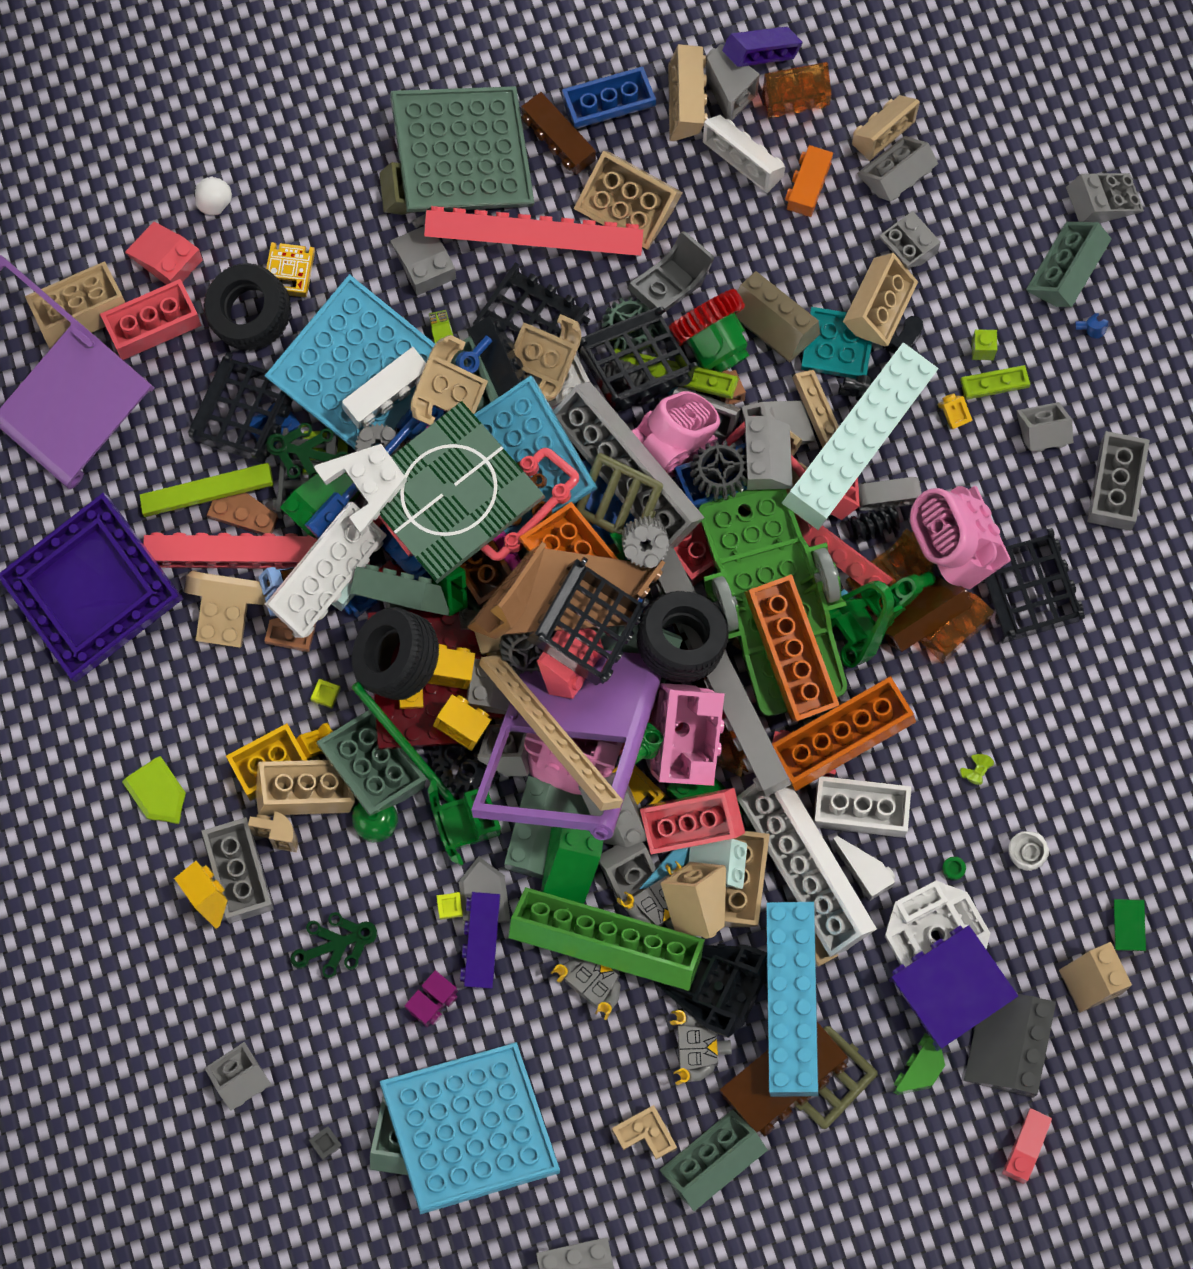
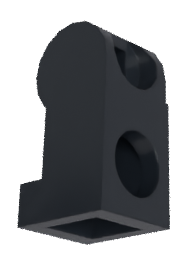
M917 316L908 317L905 320L902 332L898 338L894 335L892 336L889 345L886 346V350L895 354L902 343L913 348L922 333V319Z

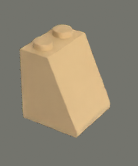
M689 862L661 882L675 931L692 936H702L707 939L714 937L719 930L725 927V865Z
M1111 942L1085 953L1059 970L1079 1013L1122 995L1132 986Z

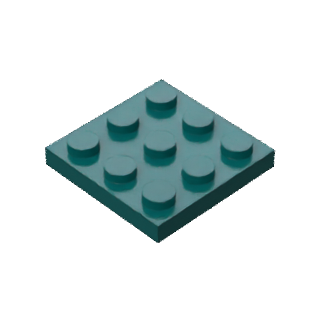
M811 307L810 314L819 320L820 335L804 349L801 370H814L818 373L856 378L859 375L867 376L872 342L855 336L845 325L843 320L847 312Z

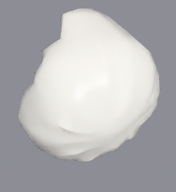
M211 176L197 183L195 202L201 212L208 215H219L231 202V188L220 178Z
M1020 832L1011 839L1008 846L1011 861L1018 869L1026 871L1042 867L1049 856L1047 842L1042 835L1036 832Z

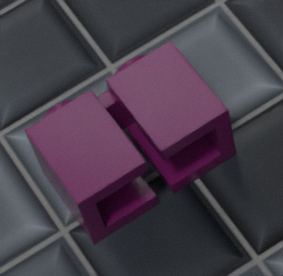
M436 970L423 983L422 987L438 1004L436 1005L420 990H417L404 1005L405 1009L426 1027L430 1024L435 1025L442 1016L440 1012L443 1007H450L458 997L456 995L458 992L457 988Z

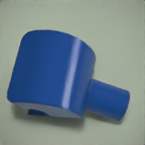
M1095 313L1087 321H1075V330H1086L1090 337L1098 339L1106 333L1109 321L1103 319L1098 322L1097 317L1099 313Z

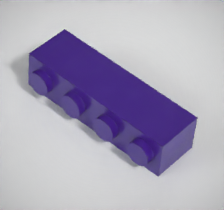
M786 26L731 33L726 39V44L722 51L737 67L792 60L797 55L803 42Z
M472 892V897H467L466 911H470V921L465 920L464 934L468 935V944H463L462 958H466V968L461 967L460 982H464V987L493 989L500 894Z

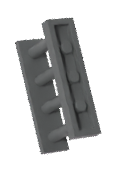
M283 428V435L285 436L289 433L288 428ZM327 433V437H324V439H329L331 437L330 433ZM333 433V440L331 442H323L314 448H323V451H326V453L336 455L338 436ZM298 438L291 442V444L299 446L310 439ZM278 442L279 448L282 446L280 442ZM291 459L294 465L304 468L299 459ZM281 460L277 498L273 499V511H276L279 519H283L284 511L280 507L285 502L286 489H297L307 482V480H287V469ZM310 460L313 466L324 463L318 460Z

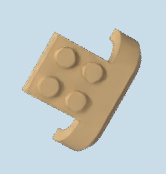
M561 314L557 320V323L561 325L560 338L523 322L514 344L515 348L513 349L515 355L523 364L522 370L542 379L539 388L548 402L556 398L561 391L581 342L579 323Z
M448 335L438 340L432 348L411 400V411L415 419L427 425H432L435 417L432 416L433 406L448 412L461 401L473 414L476 413L488 381L451 363L454 355L458 351L463 350L466 342Z
M197 570L189 572L186 575L184 592L202 596L196 641L242 647L248 603L265 605L266 603L265 597L267 595H263L260 582L197 572Z

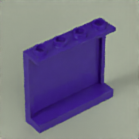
M961 925L949 933L951 935L949 939L943 941L940 938L930 945L931 951L926 954L921 951L912 957V964L907 967L902 964L892 971L894 976L889 979L890 983L894 982L933 1039L934 1042L932 1044L937 1051L1018 997V994L970 925L964 929Z

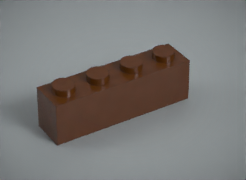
M542 92L521 106V119L523 122L535 130L539 140H544L548 144V148L554 156L558 155L562 159V163L568 171L572 170L577 175L596 161V150Z

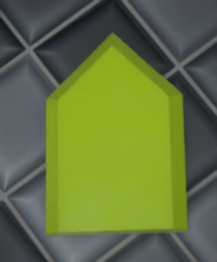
M161 756L156 757L122 781L147 819L174 824L180 823L186 792Z

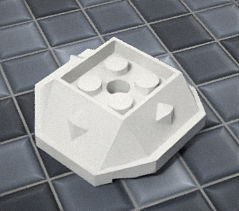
M936 880L894 903L884 937L899 964L907 967L913 963L912 957L921 951L926 954L932 950L930 945L936 942L931 936L932 931H939L943 936V941H946L951 937L949 933L960 925L963 929L970 925L986 949L990 931L966 891L945 885V883Z

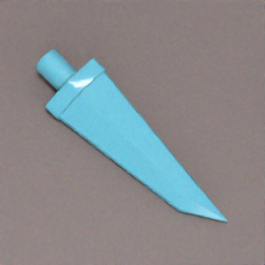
M690 847L672 850L639 889L648 888L665 876H670L665 868L667 864L671 871L676 869L675 861L681 867L689 862Z

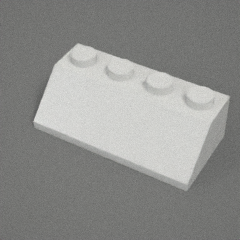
M718 115L704 122L703 143L763 191L768 193L784 177V163L779 158H774L770 155L763 145L756 144L748 133L741 132L736 128L730 119H725Z

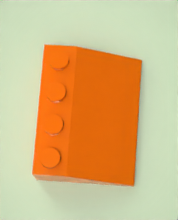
M572 502L519 537V540L528 551L544 542L546 549L618 559Z

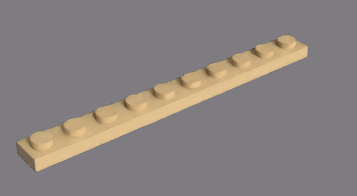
M501 655L481 657L479 663L481 668L599 810L620 808L623 799L510 665L502 660Z

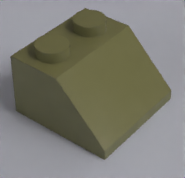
M391 162L379 173L383 210L385 213L400 215L414 213L407 212L400 163Z

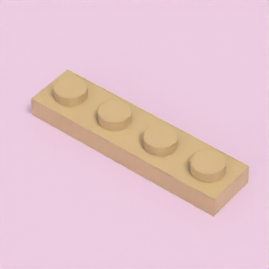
M815 371L795 373L792 379L823 448L838 429V423Z

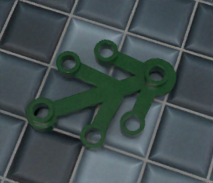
M302 423L299 425V428L285 436L282 434L271 435L267 439L266 447L270 454L280 457L290 479L294 480L300 476V468L293 464L288 453L297 455L309 475L308 479H311L312 475L318 473L309 458L327 462L348 455L346 452H339L333 455L313 449L323 442H331L333 440L332 430L328 428L323 429L320 434L299 446L291 444V442L299 437L306 438L311 435V425ZM308 427L309 432L306 434L302 433L301 428ZM327 432L330 433L331 437L324 439L322 435ZM280 442L282 444L281 448H274V443ZM296 469L298 473L292 476L289 471Z
M333 912L328 917L330 925L332 927L340 926L352 932L349 935L342 936L321 927L317 921H310L306 926L307 932L311 936L317 935L331 942L307 951L297 949L291 954L290 961L295 968L304 969L309 965L311 959L334 951L329 963L322 969L324 977L332 979L337 974V967L346 947L356 942L352 954L344 960L345 967L348 970H355L359 966L358 960L365 945L372 944L377 938L378 932L373 923L364 921L356 924L342 918L340 913ZM334 916L340 917V921L336 924L331 921ZM317 925V931L311 932L310 926ZM364 929L370 931V934L366 937L361 935ZM299 954L304 956V959L301 962H297L295 960L296 956ZM350 959L356 960V964L353 967L347 965ZM331 967L334 969L332 975L325 974L327 968Z

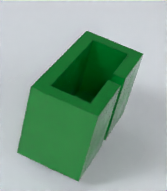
M459 566L438 584L431 577L432 584L441 586L449 609L448 616L468 607L467 591L464 589L466 587V574L463 568Z

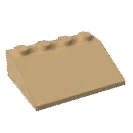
M603 151L574 209L604 225V221L616 222L617 227L626 228V223L638 224L639 229H644L642 247L648 250L672 214L683 192L613 153Z
M105 261L41 289L91 333L105 327L100 316L101 313L125 303ZM33 292L25 296L49 349H51L70 327L71 323L41 296Z

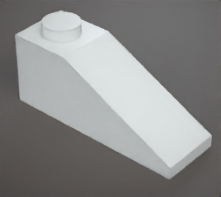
M838 836L833 838L832 845L869 901L893 887L895 875L890 867H885L881 861Z

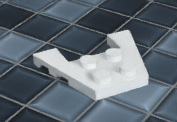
M382 444L314 466L326 485L347 472L365 497L368 504L349 517L361 535L367 532V527L370 523L379 517L382 508L387 502H391L407 482L406 477Z

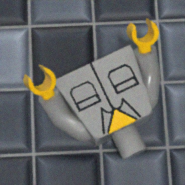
M675 861L676 869L671 871L668 864L665 866L670 875L682 868L677 861ZM669 875L634 897L628 892H624L627 895L625 902L617 898V902L625 907L631 918L661 927L666 925L668 929L674 930L661 882L667 879Z
M578 958L569 960L563 965H556L551 974L554 972L560 974L557 982H561L565 978L566 984L596 1008L595 1014L597 1015L600 1011L606 1014L604 1020H607L611 1010L619 1001L621 988L618 981L619 975L613 971V968Z
M682 1010L671 1011V1014L677 1016V1021H670V1024L682 1025L677 1028L680 1069L673 1072V1074H679L681 1080L675 1082V1084L680 1085L685 1082L701 1081L718 1066V1055L732 1054L731 1040L717 1041L716 1033L707 1030L692 1016L685 1014Z

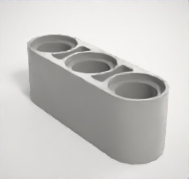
M908 477L858 485L859 510L884 509L886 505H889L891 508L892 505L895 507L913 505L917 497L922 494L919 478Z

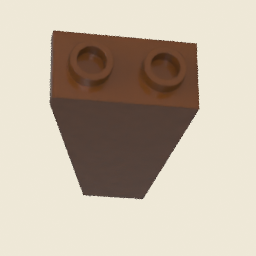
M935 576V583L923 588L922 592L905 607L906 610L894 619V623L887 628L884 635L887 644L903 652L972 606L968 598V591L962 586L958 587Z

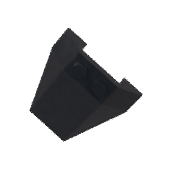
M725 944L704 945L701 960L689 991L657 981L655 984L707 1030L729 1038L745 1024L764 984L767 952L740 944L739 946H726Z

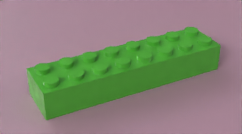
M525 887L511 917L508 937L687 991L691 987L700 963L705 939L527 887Z

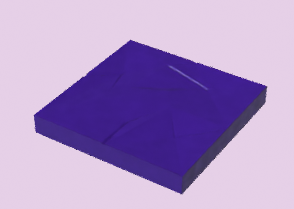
M105 493L96 497L0 572V581L66 674L75 682L83 678L183 600L172 582Z

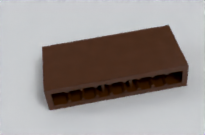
M817 1022L818 1090L820 1091L829 1084L830 1081L828 1079L834 1074L838 1076L843 1073L848 1067L846 1064L849 1062L848 1056ZM769 1049L720 1089L724 1099L756 1131L759 1137L761 1135L767 1136L775 1128L773 1125L780 1119L782 1121L786 1120L792 1115L794 1107L798 1104L800 1106L804 1105L811 1098V1096L770 1097Z

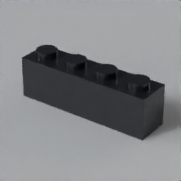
M487 316L468 329L475 346L485 336L490 337L492 343L483 351L480 357L498 397L527 378L522 370L523 364L514 353V344L505 333L506 327L500 319Z

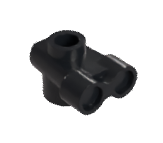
M859 375L856 378L845 376L843 383L839 385L838 395L852 396L859 401L873 383V379L866 375Z

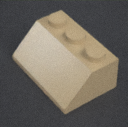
M901 95L894 100L890 99L884 105L883 110L872 114L864 126L860 125L855 129L852 145L869 161L872 160L915 123L920 101Z

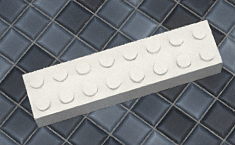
M752 784L737 796L740 805L756 832L770 834L768 852L797 902H814L815 932L830 957L845 952L877 930L792 785L766 797L763 790L758 792L755 784Z

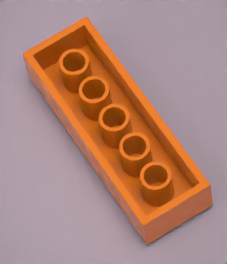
M792 574L745 591V596L791 721H799L839 706Z
M890 676L772 745L789 777L791 785L797 791L916 723L913 711Z

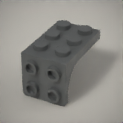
M683 231L679 234L668 254L656 265L630 282L627 289L650 309L663 306L666 312L702 286L714 261V256L687 232Z

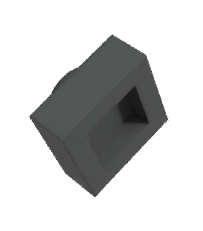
M328 1126L309 1140L323 1161L342 1147Z

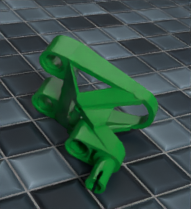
M927 571L921 575H909L891 586L881 581H872L841 596L847 606L829 610L832 629L838 627L848 640V643L842 648L840 653L841 660L845 666L854 668L871 660L876 655L885 632L894 623V619L906 610L905 607L922 592L923 588L935 583L936 579L932 572ZM861 593L862 598L849 599ZM880 599L882 602L883 609H881L879 604ZM866 606H869L878 618L876 623L865 609Z

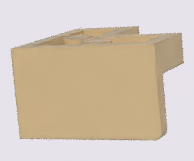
M654 1105L612 1128V1133L616 1136L623 1150L645 1139L656 1160L677 1150L675 1142Z

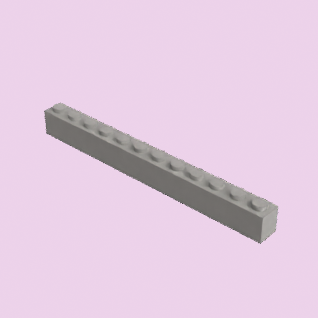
M674 548L669 549V551H666L667 555H664L663 561L665 564L661 568L663 573L658 579L659 582L655 583L660 594L664 595L675 591L696 593ZM675 623L680 634L685 632L688 638L684 641L688 650H694L703 646L699 634L693 628L685 624ZM724 651L717 667L703 681L708 689L717 693H724L723 711L726 715V718L723 719L728 731H734L736 738L733 741L738 751L743 750L746 755L743 761L747 770H753L756 775L753 782L758 792L763 790L767 797L791 785V782L733 665Z

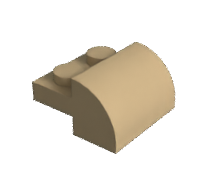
M279 812L274 813L273 820H270L271 818L266 815L250 816L248 826L253 836L269 838L274 849L297 853L298 838L291 822L286 816Z

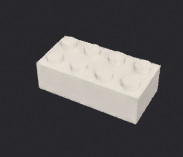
M411 347L342 401V409L358 429L362 426L364 428L370 426L375 422L374 418L380 412L384 415L393 408V402L397 399L402 401L410 395L411 388L415 385L417 386L426 362L416 349Z
M822 776L817 781L813 822L817 828L905 838L908 832L911 786Z

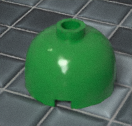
M358 802L352 814L353 828L357 835L364 840L372 843L383 842L392 836L398 825L397 811L394 806H391L369 816L360 802Z

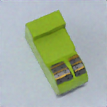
M446 310L429 313L435 344L441 338L448 335L453 336Z

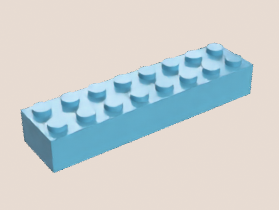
M814 902L767 903L770 1097L818 1096Z

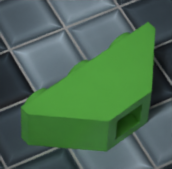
M927 1033L924 1034L918 1044L922 1047L917 1055L913 1053L907 1061L906 1065L909 1066L906 1074L900 1073L894 1082V1085L897 1086L894 1091L895 1094L901 1095L930 1089L945 1067L942 1049L936 1050L932 1044L934 1042Z

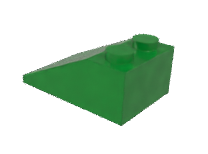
M344 473L326 485L320 475L316 474L294 490L280 508L308 535L317 539L305 524L334 492L342 496L352 485L353 481ZM359 490L349 502H354L361 494Z
M551 827L541 892L584 904L601 858L604 840L596 839L587 830Z

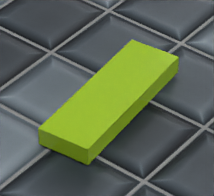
M1025 365L965 376L960 379L965 400L1030 387Z

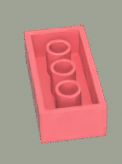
M735 788L650 804L640 809L650 854L734 839L745 833Z

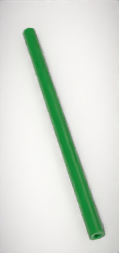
M359 682L354 683L351 687L430 783L432 779L435 780L438 792L446 802L455 801L456 798L362 685Z

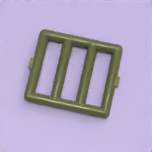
M603 453L597 454L589 473L593 481L596 482L603 464L614 469L595 515L584 510L591 493L577 502L576 508L584 518L610 533L622 534L624 532V524L641 483L653 488L641 519L644 516L653 518L656 514L654 508L663 489V484ZM623 473L633 478V481L614 525L604 520V517Z
M825 1026L823 1029L866 1074L858 1083L853 1081L845 1072L838 1076L834 1074L850 1090L841 1101L827 1087L820 1091L818 1090V1093L834 1107L825 1117L809 1102L802 1106L799 1104L796 1106L799 1111L803 1110L822 1129H827L878 1075L877 1070L857 1052L859 1049L853 1043L850 1045L831 1026Z

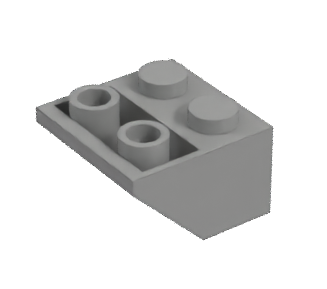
M914 211L879 236L906 268L924 264L938 253L941 243Z

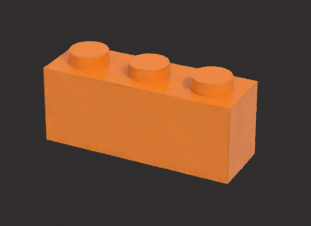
M811 145L808 146L807 152H802L799 160L801 168L800 170H795L792 182L795 184L793 189H788L785 201H788L787 210L812 217L832 163L833 152Z

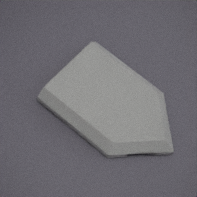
M478 856L459 880L464 927L465 920L470 921V911H466L467 897H472V892L500 894L498 923L510 922L505 875Z

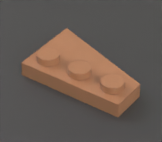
M246 492L213 500L207 513L209 519L261 535L273 533L278 520L276 513Z

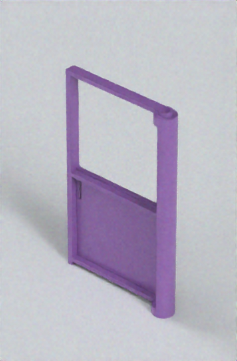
M0 255V271L7 267L71 323L66 332L1 406L0 429L65 487L72 489L82 480L84 473L81 470L143 397L149 391L152 392L155 387L6 258Z
M624 652L617 663L614 662L611 668L613 674L607 682L594 685L585 680L574 698L570 699L549 695L541 671L540 673L533 671L532 674L529 671H525L523 674L520 673V679L569 737L625 743L612 783V788L624 801L662 677L646 666V663H644L640 656L641 654ZM603 656L599 658L593 668L601 672L607 658ZM509 703L471 809L473 818L588 830L598 840L610 839L613 836L621 807L604 810L601 816L484 804L509 732L536 734L520 713L518 714L515 707Z

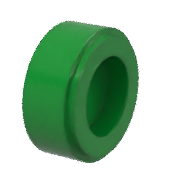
M949 857L942 866L943 875L951 881L961 879L966 872L965 862L959 857Z

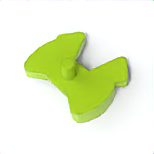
M975 754L971 758L976 763V768L974 770L960 768L962 778H967L973 784L981 785L983 783V776L987 769L994 765V761L988 755Z

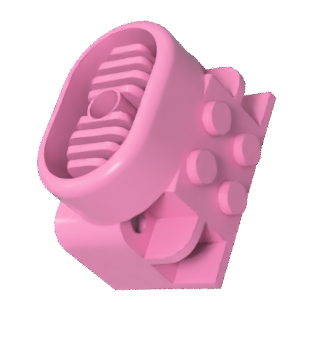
M682 391L663 398L653 411H649L643 416L642 422L632 432L668 475L673 478L676 476L675 467L692 462L694 454L699 455L698 449H705L707 442L714 446V441H718L714 433L720 425V417L714 406L705 398L693 392Z
M958 486L950 492L940 488L929 489L920 494L913 503L910 512V524L924 556L930 562L937 564L942 576L950 584L962 586L970 590L1011 561L999 535L1000 530L990 516L991 510L984 503L977 486H973L969 490L963 486Z
M660 684L658 695L653 704L650 721L663 735V741L658 754L650 761L651 774L659 782L714 786L717 756L721 754L719 737L720 733H723L724 720L722 719L724 693H717L708 688H698L692 685ZM683 722L682 729L675 731L678 723Z
M527 733L524 747L528 752L529 773L532 777L549 783L560 790L582 795L578 787L579 784L537 734ZM570 737L604 778L612 774L622 746L621 742Z

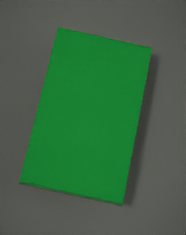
M1114 899L1115 950L1146 951L1144 900Z

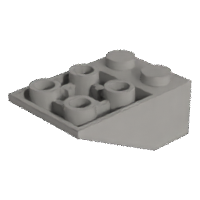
M1130 173L1080 174L1066 186L1079 222L1103 223L1144 211Z
M802 401L759 402L741 407L740 418L742 423L745 421V416H770L790 424V431L802 439L801 445L815 442L809 416Z

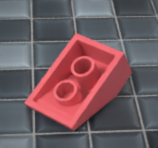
M153 222L125 251L129 257L166 285L179 279L183 282L203 261L200 250L181 235L156 222Z

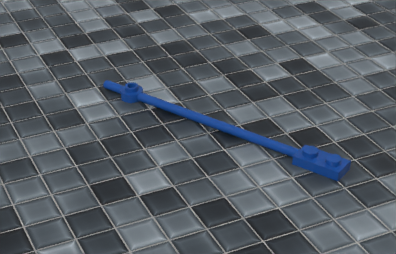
M485 336L471 352L463 351L459 353L456 358V366L470 373L476 372L480 363L478 357L492 343L491 338ZM465 359L468 361L466 366H464ZM412 417L385 447L389 455L394 452L420 423L419 420ZM353 482L342 496L334 492L305 524L317 539L320 538L348 504L349 500L358 492L355 483Z

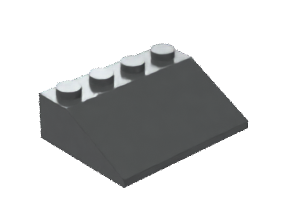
M1018 994L1017 998L977 1024L974 1029L964 1081L1030 1098L1037 1096L1056 1002Z

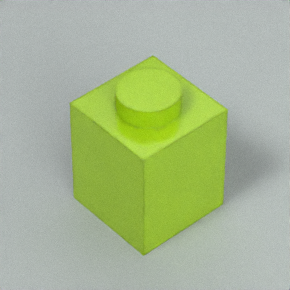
M975 329L972 337V360L994 361L997 353V330Z

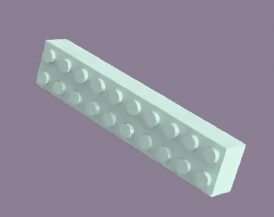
M902 343L788 493L782 504L819 530L939 368L905 343Z

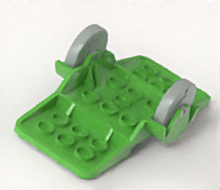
M786 489L745 490L742 493H736L734 498L728 495L726 500L722 497L702 504L699 508L700 513L705 517L701 521V525L714 567L718 572L704 577L707 599L711 600L724 615L729 630L728 639L738 637L742 649V657L758 708L763 715L768 717L788 711L744 592L792 574L837 698L842 696L847 689V681L833 635L829 610L847 606L841 597L840 576L836 564L832 561L828 552L827 542L808 547L801 534L794 512L782 504L787 496ZM742 505H747L751 509V514L743 517L738 513V508Z

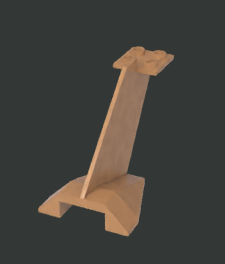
M541 542L523 557L467 627L472 631L493 639H498L502 635L535 632L539 626V618L547 612L550 606L548 604L549 600L561 587L559 582L569 573V570L566 569L567 566L576 559L581 561L583 557L587 558L588 561L585 566L636 600L643 599L649 593L651 588L648 586L652 581L656 582L663 573L661 568L665 562L661 560L656 567L645 568L644 565L642 567L639 564L636 566L635 562L631 563V561L546 549V544ZM584 580L581 581L580 585L594 594L596 588ZM576 590L570 603L584 612L590 598ZM600 592L598 597L612 606L614 600ZM595 602L588 615L602 624L609 611ZM618 604L616 609L630 618L632 612ZM566 608L560 621L574 630L580 616ZM613 614L606 627L626 626L627 623ZM585 620L580 629L597 627ZM556 626L554 631H561L563 629Z

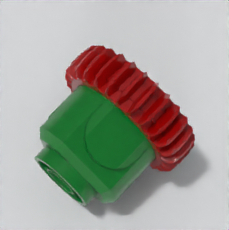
M730 289L715 296L668 326L679 346L688 344L703 369H714V371L723 372L750 356L746 350L748 343L743 336L745 330L736 316L737 313L744 309L745 304L736 289Z

